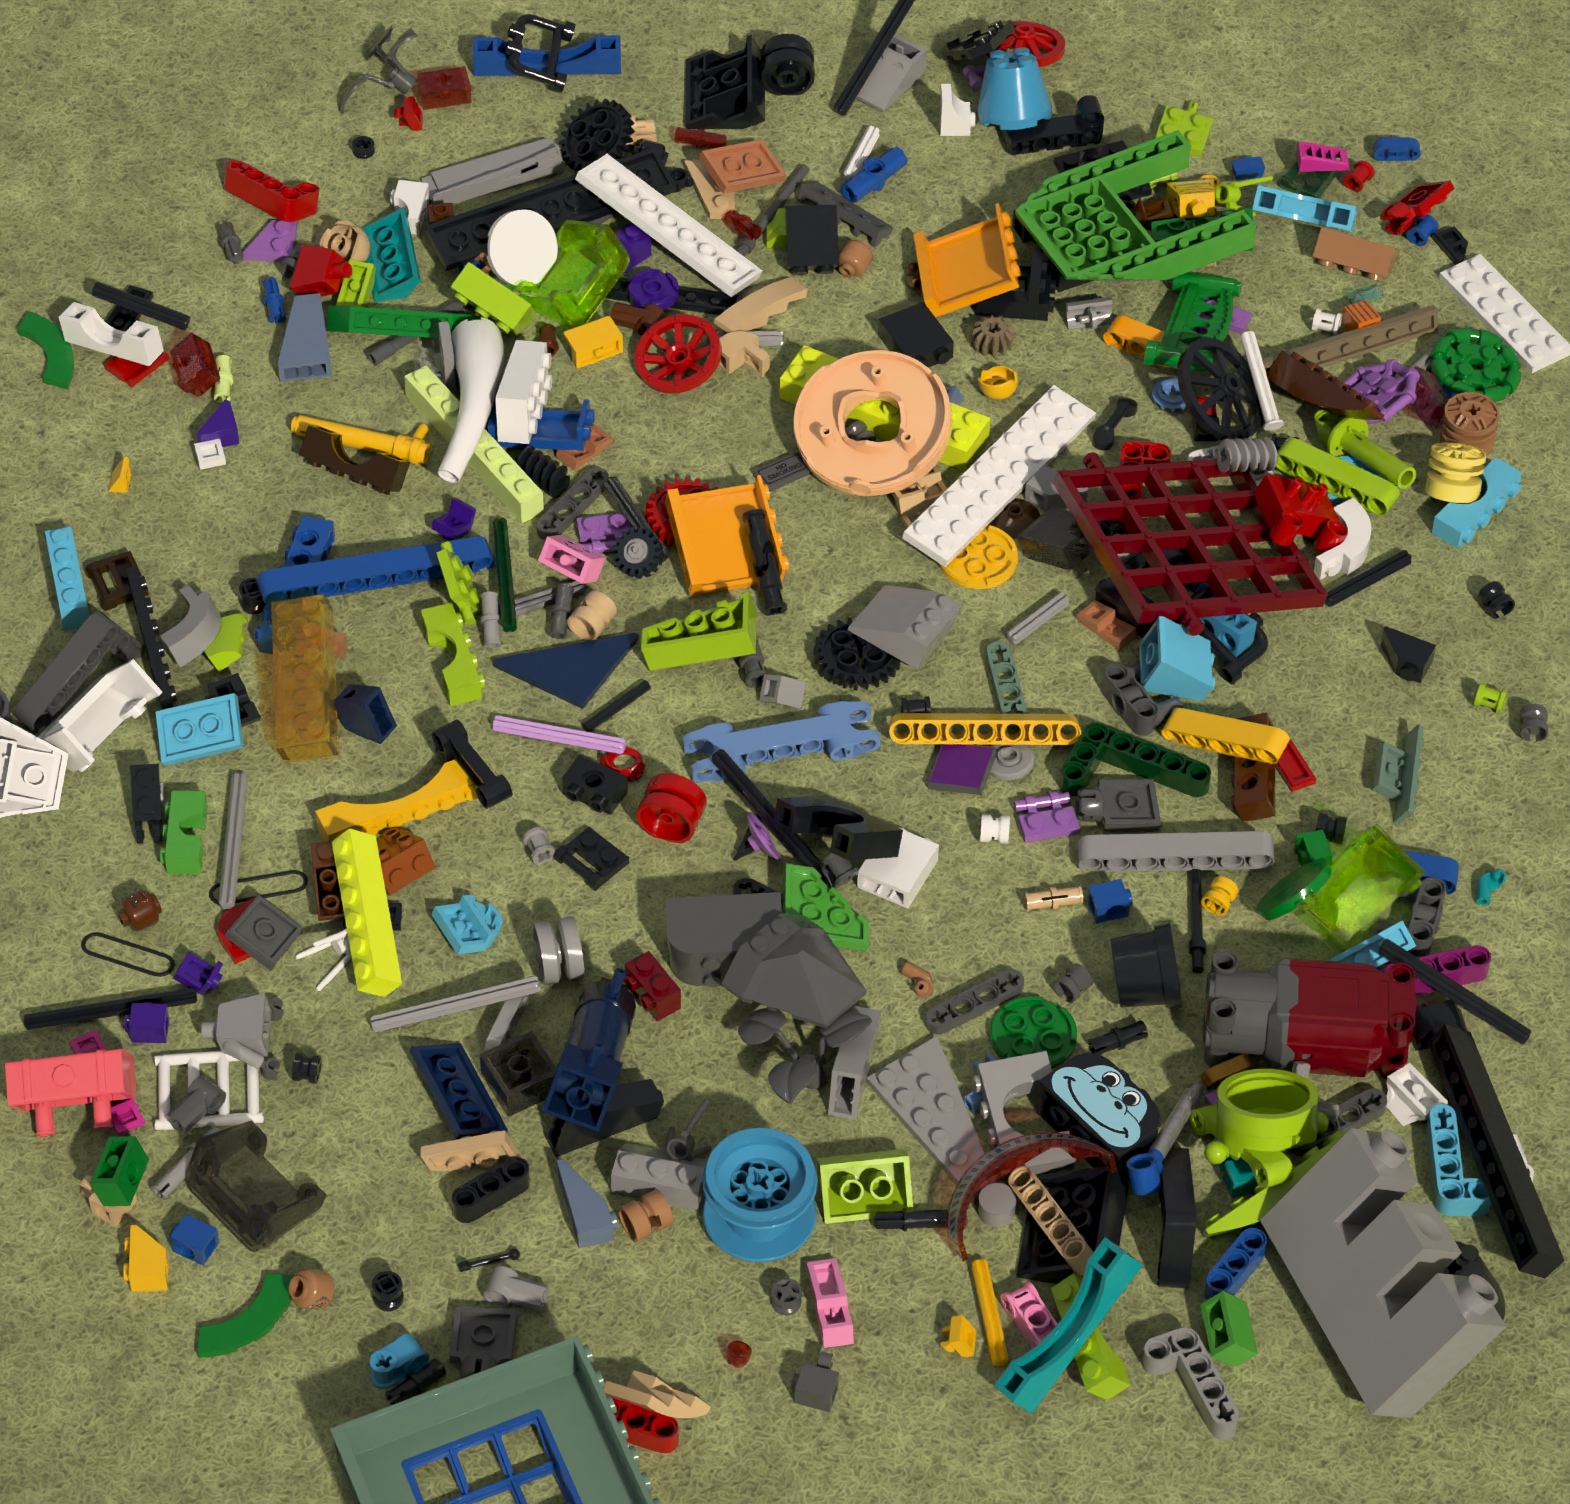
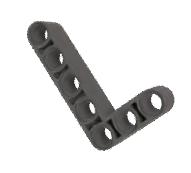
M94 612L87 618L17 704L14 716L32 732L38 733V729L51 723L108 651H111L126 663L132 659L135 660L137 657L140 659L144 654L145 647L102 612Z

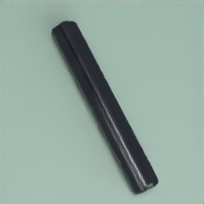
M96 282L93 286L92 295L96 298L182 330H186L190 324L191 317L100 282Z
M616 476L607 478L603 485L631 527H634L636 530H638V527L646 531L649 530L657 537ZM662 544L664 557L661 556V559L664 562L669 557V553Z
M1402 550L1326 591L1328 595L1324 603L1331 607L1411 564V554L1407 550Z

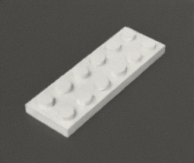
M1481 254L1440 272L1439 279L1492 333L1503 339L1502 342L1506 346L1510 345L1513 348L1520 362L1531 373L1570 356V344Z

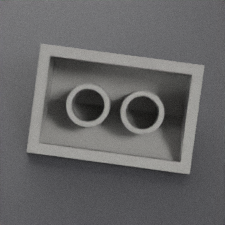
M625 1143L618 1150L611 1172V1193L640 1199L641 1196L657 1189L662 1193L668 1205L699 1211L704 1194L703 1172L708 1159L695 1157L693 1161H688L687 1159L678 1161L671 1158L665 1150Z

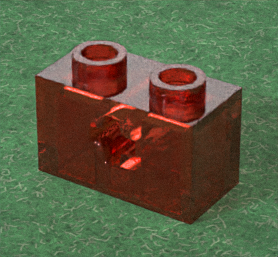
M466 66L417 73L418 92L423 110L472 103L471 86Z
M191 332L170 351L173 367L179 380L178 385L184 392L191 393L197 397L202 396L220 380L211 345L208 341Z

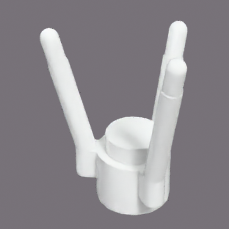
M347 928L339 933L313 942L314 947L295 956L296 959H300L330 946H333L339 955L346 954L317 985V991H320L352 959Z

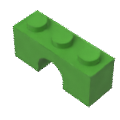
M172 791L171 801L165 804V817L169 820L168 824L163 825V841H166V847H161L160 860L161 864H166L167 874H201L203 860L201 835H187L185 833L192 829H206L208 809L206 791Z

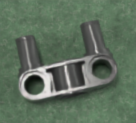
M1120 663L1106 665L1101 683V692L1114 711L1135 734L1139 736L1150 735L1156 726L1160 725L1164 719L1170 717L1174 708H1183V703L1178 696L1160 703L1153 701L1143 685L1138 682L1140 680V663L1131 666Z
M1392 877L1388 895L1409 899L1414 903L1409 925L1405 926L1416 946L1408 950V952L1416 957L1426 956L1430 953L1434 937L1438 932L1446 885L1441 879L1436 877H1429L1422 882L1417 881V883ZM1379 921L1376 934L1388 929L1393 924Z

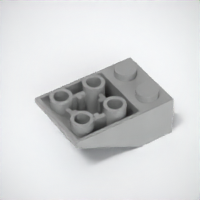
M894 34L856 98L884 112L926 72L927 50Z

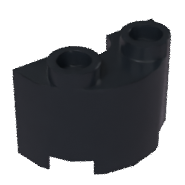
M238 673L207 685L209 695L205 697V700L232 693L238 696L241 727L261 719L253 701H250L246 687Z
M1445 1000L1442 1003L1431 1005H1416L1415 1027L1412 1036L1415 1051L1429 1049L1427 1042L1445 1024L1468 1031L1461 1009L1457 1007L1456 1002Z

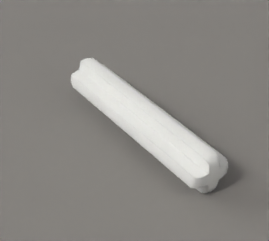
M872 125L867 127L844 170L845 180L851 179L862 170L864 162L867 160L880 136L878 127H873Z

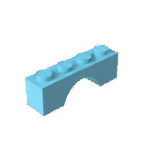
M1260 185L1257 186L1253 210L1350 232L1354 230L1359 207Z
M1495 457L1484 468V473L1479 477L1482 479L1481 493L1483 497L1469 504L1449 502L1434 517L1432 534L1457 549L1464 542H1471L1476 530L1479 527L1485 528L1491 519V515L1494 512L1500 513L1506 501L1510 497L1515 498L1522 487L1520 484L1522 472Z
M72 527L45 531L63 630L80 628L89 617Z

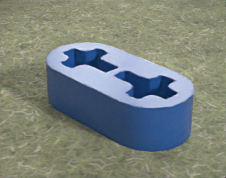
M1411 137L1380 138L1373 144L1374 158L1377 161H1415L1421 155L1419 141Z

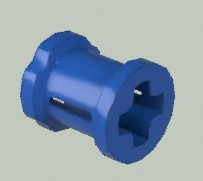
M1431 215L1418 218L1417 224L1408 229L1406 233L1407 239L1419 247L1426 245L1428 237L1438 230V223Z

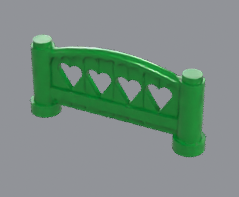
M1187 272L1174 277L1172 291L1180 293L1161 344L1159 341H1148L1144 365L1156 367L1158 364L1177 368L1180 355L1188 346L1184 343L1197 341L1201 338H1215L1224 341L1232 323L1233 298L1240 297L1242 282L1237 281V279ZM1213 296L1219 297L1216 300V305H1210L1201 300ZM1206 311L1214 312L1211 314L1212 319L1205 320L1195 314ZM1199 326L1208 327L1206 328V334L1204 335L1198 334L1190 328ZM1199 350L1214 365L1215 357L1213 352L1210 350ZM1192 359L1190 370L1207 372L1197 361Z

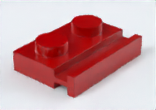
M162 352L150 366L114 356L105 363V370L132 388L168 361L169 355L166 352Z

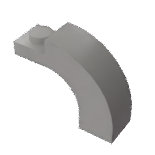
M189 585L179 590L189 607L188 614L179 624L160 635L171 657L180 668L205 651L214 641L221 627V615L208 591L206 590L203 593L200 591L194 592Z

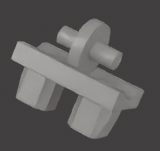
M1102 296L1085 301H1068L1066 303V325L1068 330L1090 327L1092 330L1097 329L1098 325L1112 323V298H1102Z

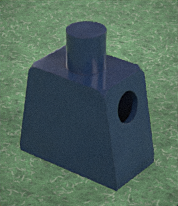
M350 684L339 696H334L330 701L329 708L331 712L338 713L346 730L373 742L382 744L397 727L380 687Z

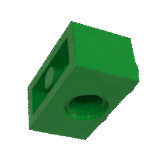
M136 1136L109 1137L90 1181V1185L103 1206H130L149 1162V1158Z

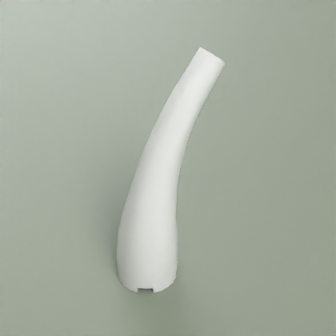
M482 317L481 320L468 321L466 319L455 327L451 335L454 362L461 391L460 406L451 441L438 469V475L450 483H458L479 443L495 400L505 364L501 332L494 322Z

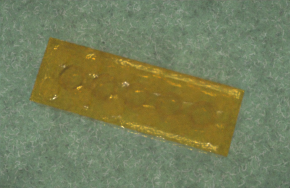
M325 594L271 602L276 750L284 762H297L339 755L337 710L334 706L337 694L333 608Z

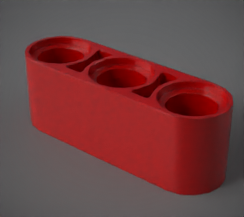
M613 1398L617 1413H614L617 1422L622 1420L628 1433L627 1443L664 1454L671 1453L677 1448L679 1443V1426L675 1418ZM633 1424L641 1425L640 1427H631ZM662 1433L670 1434L666 1437L660 1436V1434Z

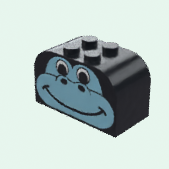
M1093 1053L1076 1055L1039 1080L1036 1113L1057 1133L1069 1131L1070 1136L1079 1137L1099 1145L1100 1147L1072 1140L1074 1150L1093 1168L1115 1165L1126 1181L1129 1180L1127 1161L1135 1155L1147 1153L1158 1135L1160 1113L1147 1091L1142 1088L1140 1089L1131 1081L1126 1071L1120 1070L1109 1059Z

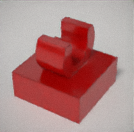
M413 96L404 98V107H398L394 110V118H400L399 126H410L412 131L422 130L423 112Z

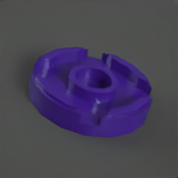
M659 269L643 270L635 274L628 285V296L635 307L644 308L648 304H654L665 310L673 306L678 300L679 285L677 279L666 271L662 273L659 272Z

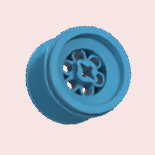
M749 1128L738 1131L726 1137L714 1148L704 1168L702 1179L703 1191L706 1197L703 1206V1222L707 1234L714 1244L735 1258L751 1262H769L782 1259L802 1247L813 1232L817 1216L814 1201L818 1183L817 1172L806 1148L798 1140L785 1132L769 1128Z

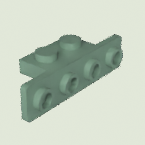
M1419 724L1404 736L1402 750L1386 742L1380 744L1377 749L1372 790L1396 801L1393 822L1398 824L1405 818L1411 817L1416 809L1415 794L1419 786L1417 777L1421 766V748L1424 744V738H1422L1424 727Z

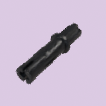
M905 1207L902 1211H877L874 1214V1226L876 1229H903L904 1232L911 1228H948L950 1209L907 1210ZM960 1208L957 1227L964 1228L963 1208Z

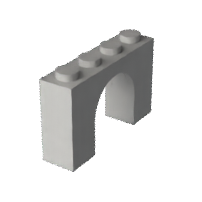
M1047 1051L978 1064L976 1075L972 1076L975 1092H980L982 1102L979 1103L982 1119H987L989 1124L987 1138L990 1146L997 1148L1012 1140L1026 1137V1135L1015 1131L1007 1123L1003 1108L1011 1099L1017 1096L1038 1092L1039 1080L1052 1072ZM1069 1131L1053 1133L1070 1135ZM1043 1139L1024 1143L1007 1150L994 1158V1164L997 1173L1002 1172L1005 1182L1008 1181L1011 1172L1021 1166L1029 1167L1035 1175L1074 1168L1076 1155L1072 1140Z

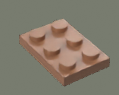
M763 139L703 150L699 155L700 161L723 194L784 182L787 176Z

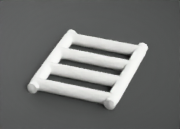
M222 1051L154 1056L155 1066H158L159 1119H155L154 1123L155 1130H174L170 1122L167 1121L166 1116L170 1112V1066L188 1065L189 1088L190 1084L200 1076L199 1064L217 1063V1086L226 1092V1099L218 1110V1115H205L192 1128L263 1123V1113L259 1112L258 1069L247 1064L248 1113L230 1114L229 1062L240 1060L224 1054Z

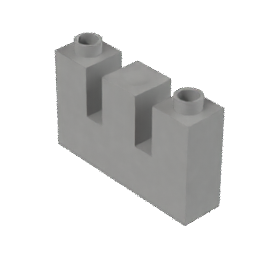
M1351 1128L1260 1221L1371 1415L1409 1418L1415 1415L1503 1331L1506 1325L1494 1307L1498 1302V1296L1489 1282L1475 1274L1461 1276L1442 1273L1462 1252L1432 1204L1400 1200L1418 1182L1417 1177L1406 1161L1410 1156V1150L1405 1141L1395 1132L1387 1129L1376 1132Z

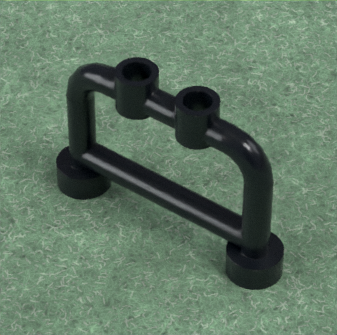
M532 14L520 16L515 24L511 23L509 26L507 37L512 38V41H507L504 54L509 55L510 65L513 70L525 77L552 85V91L562 93L567 80V74L558 71L556 73L561 40L571 41L576 24L566 20L563 25ZM526 24H532L553 31L546 73L524 66L519 61Z
M1205 587L1192 595L1191 599H1206L1212 597L1214 593L1210 587ZM1257 613L1249 615L1250 618L1257 621L1254 636L1257 640V646L1239 660L1205 625L1204 630L1199 634L1210 641L1213 650L1226 662L1219 667V674L1230 685L1241 679V671L1260 658L1267 650L1268 638L1260 628L1263 626V620ZM1172 620L1179 625L1182 624L1181 620Z

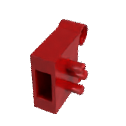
M1265 474L1253 493L1269 526L1270 537L1279 545L1289 546L1295 536L1299 534L1316 538L1314 542L1316 549L1324 553L1340 545L1348 535V530L1341 524L1326 493L1328 487L1323 483L1314 485L1305 483L1300 478L1292 480Z

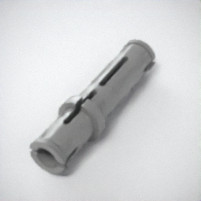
M212 1126L197 1143L193 1142L188 1147L189 1151L151 1186L153 1193L155 1194L165 1187L157 1196L162 1200H166L176 1187L201 1163L204 1164L209 1160V1155L226 1140L224 1133L217 1135L221 1130Z

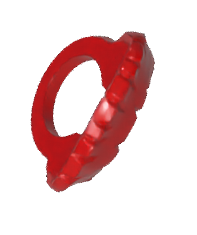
M626 747L624 753L621 754L632 756L636 761L633 766L627 769L615 767L614 760L620 754L609 753L607 756L603 755L600 757L599 764L626 775L628 781L640 779L645 771L642 755L632 748Z

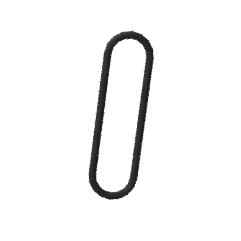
M291 870L238 879L237 883L290 874H298L303 878V885L298 889L260 895L263 898L300 892L307 886L308 879L303 872ZM217 883L209 891V897L215 904L220 905L213 896L215 889L220 887V883ZM256 896L235 899V903L245 902Z
M90 933L84 937L81 943L82 950L88 955L152 976H166L172 972L175 966L173 958L165 953L103 933ZM93 936L103 937L165 957L170 961V968L163 973H156L87 950L85 944Z

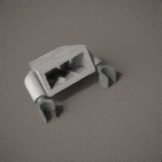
M243 993L233 1000L221 1003L218 1006L217 1021L202 1022L203 1039L216 1038L222 1053L256 1069L261 1067V1074L265 1079H275L278 1073L270 1068L279 1069L280 1061L273 1057L266 1061L264 1056H268L271 1020L277 1021L282 1018L284 1011L281 1009L283 1002L279 998H274L268 1002L265 994L253 995Z

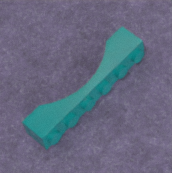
M1104 1237L1087 1260L1080 1288L1062 1320L1037 1346L1013 1360L994 1387L1013 1403L1032 1414L1143 1265L1124 1249Z

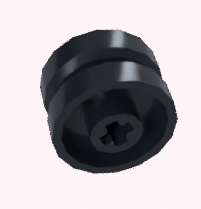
M781 34L766 41L761 49V81L765 89L775 95H801L809 90L815 78L814 49L811 43L804 37L795 34Z

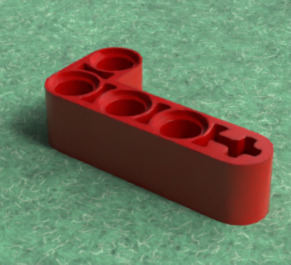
M232 160L228 161L225 165L224 189L285 222H295L317 213L320 190L317 185L313 183H300L290 187L245 162Z
M1129 441L1122 445L1119 466L1170 463L1171 449L1162 443ZM1143 483L1121 485L1129 499H1142ZM1116 519V523H1121L1124 526L1123 533L1130 534L1122 520Z

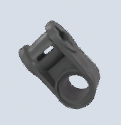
M833 853L822 860L823 863L819 869L822 881H827L830 887L835 889L854 879L859 873L857 868H853L848 860Z

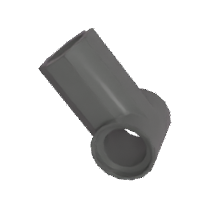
M199 1076L190 1084L187 1095L166 1115L167 1121L170 1122L176 1131L186 1134L207 1113L213 1114L222 1107L226 1099V1092L204 1076Z

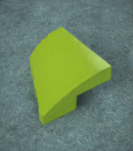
M244 613L222 617L221 627L216 638L204 651L219 672L242 657L243 648L241 645L245 640L242 626L248 622Z

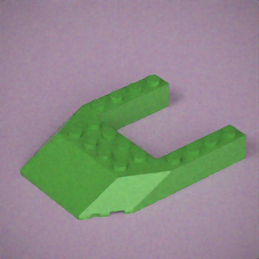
M1178 130L1049 177L1042 183V187L1036 193L1033 192L1028 197L1026 203L1021 204L1015 210V215L1064 278L1069 280H1169L1253 248L1257 226L1244 210H1240L1158 242L1151 238L1117 194L1189 168L1191 145Z

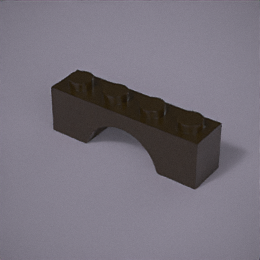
M308 425L298 454L307 458L306 463L312 466H327L332 474L344 477V474L353 477V482L367 486V483L375 486V491L390 495V492H399L402 489L410 465L409 461L389 453H376L368 462L358 464L352 461L346 454L341 434L315 425Z

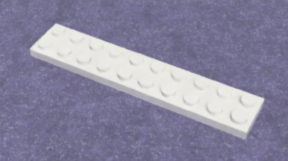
M1053 385L904 531L902 539L946 567L1026 488V483L1043 465L1048 466L1095 418L1096 412Z

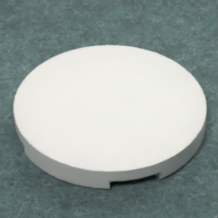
M512 210L500 216L491 226L487 235L489 237L487 260L490 268L501 281L509 285L527 287L541 282L549 275L556 262L558 245L552 226L542 215L531 210Z

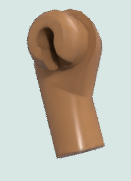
M907 962L902 969V974L914 981V990L919 997L929 996L933 991L931 974L911 962Z

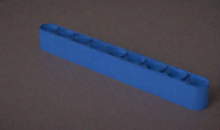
M477 536L448 541L452 544L454 555H458L464 565L468 564L473 573L480 572V569L483 568L491 569L494 566L495 560L485 537ZM443 542L269 569L260 573L256 580L264 603L269 606H276L443 579L444 576L436 552L441 551L440 545Z

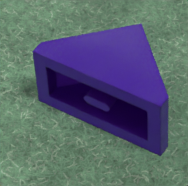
M225 399L196 433L198 443L220 439L222 447L239 444L238 428L230 401Z

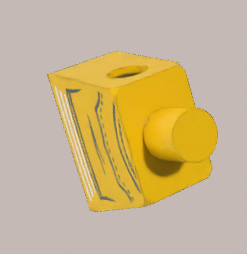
M1214 179L1166 183V195L1171 211L1178 218H1201L1206 214L1208 217L1215 215Z

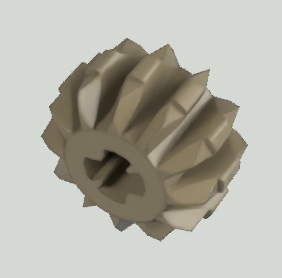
M992 314L988 319L981 317L979 322H975L973 332L971 333V341L974 344L975 350H982L983 356L990 352L994 358L997 352L1005 355L1007 350H1011L1015 339V331L1011 321H1004L1002 316L994 318Z

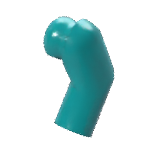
M1495 869L1477 880V904H1490L1491 892L1501 887L1506 881V874L1503 870Z

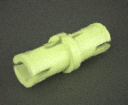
M219 355L215 359L216 370L212 382L215 385L214 401L216 400V403H223L225 399L231 400L230 388L233 384V375L231 374L232 359L227 355Z

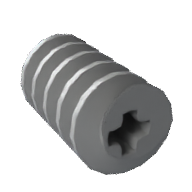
M1269 438L1224 439L1217 451V465L1221 472H1227L1228 469L1231 472H1236L1237 470L1245 472L1247 469L1250 472H1254L1256 469L1260 472L1265 469L1272 471L1277 464V450L1274 442Z

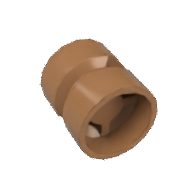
M657 1189L641 1196L639 1203L633 1200L618 1208L620 1222L634 1243L650 1236L652 1229L660 1231L674 1222L666 1199Z

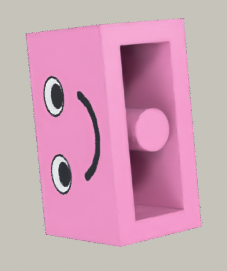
M564 535L547 536L538 561L584 584L597 581L606 557Z

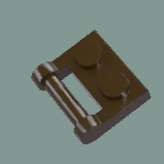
M131 551L92 562L85 568L88 578L93 580L101 598L100 604L104 611L116 608L119 604L132 601L126 568L137 566ZM137 566L138 574H139V576H142V574H141V572H140V570H139V568H138V566ZM109 571L117 589L116 592H109L102 576L104 572ZM148 591L144 592V596L149 595Z

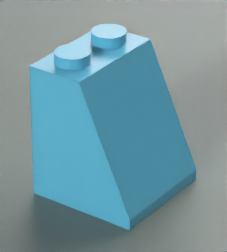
M1158 616L1139 644L1141 684L1146 692L1178 696L1192 700H1204L1207 694L1213 691L1215 686V676L1212 675L1214 654L1211 652L1210 641L1200 635L1191 636L1185 627L1166 617Z

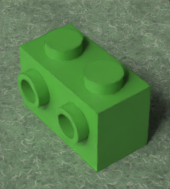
M1222 1291L1200 1304L1211 1357L1234 1367L1258 1354L1246 1301Z

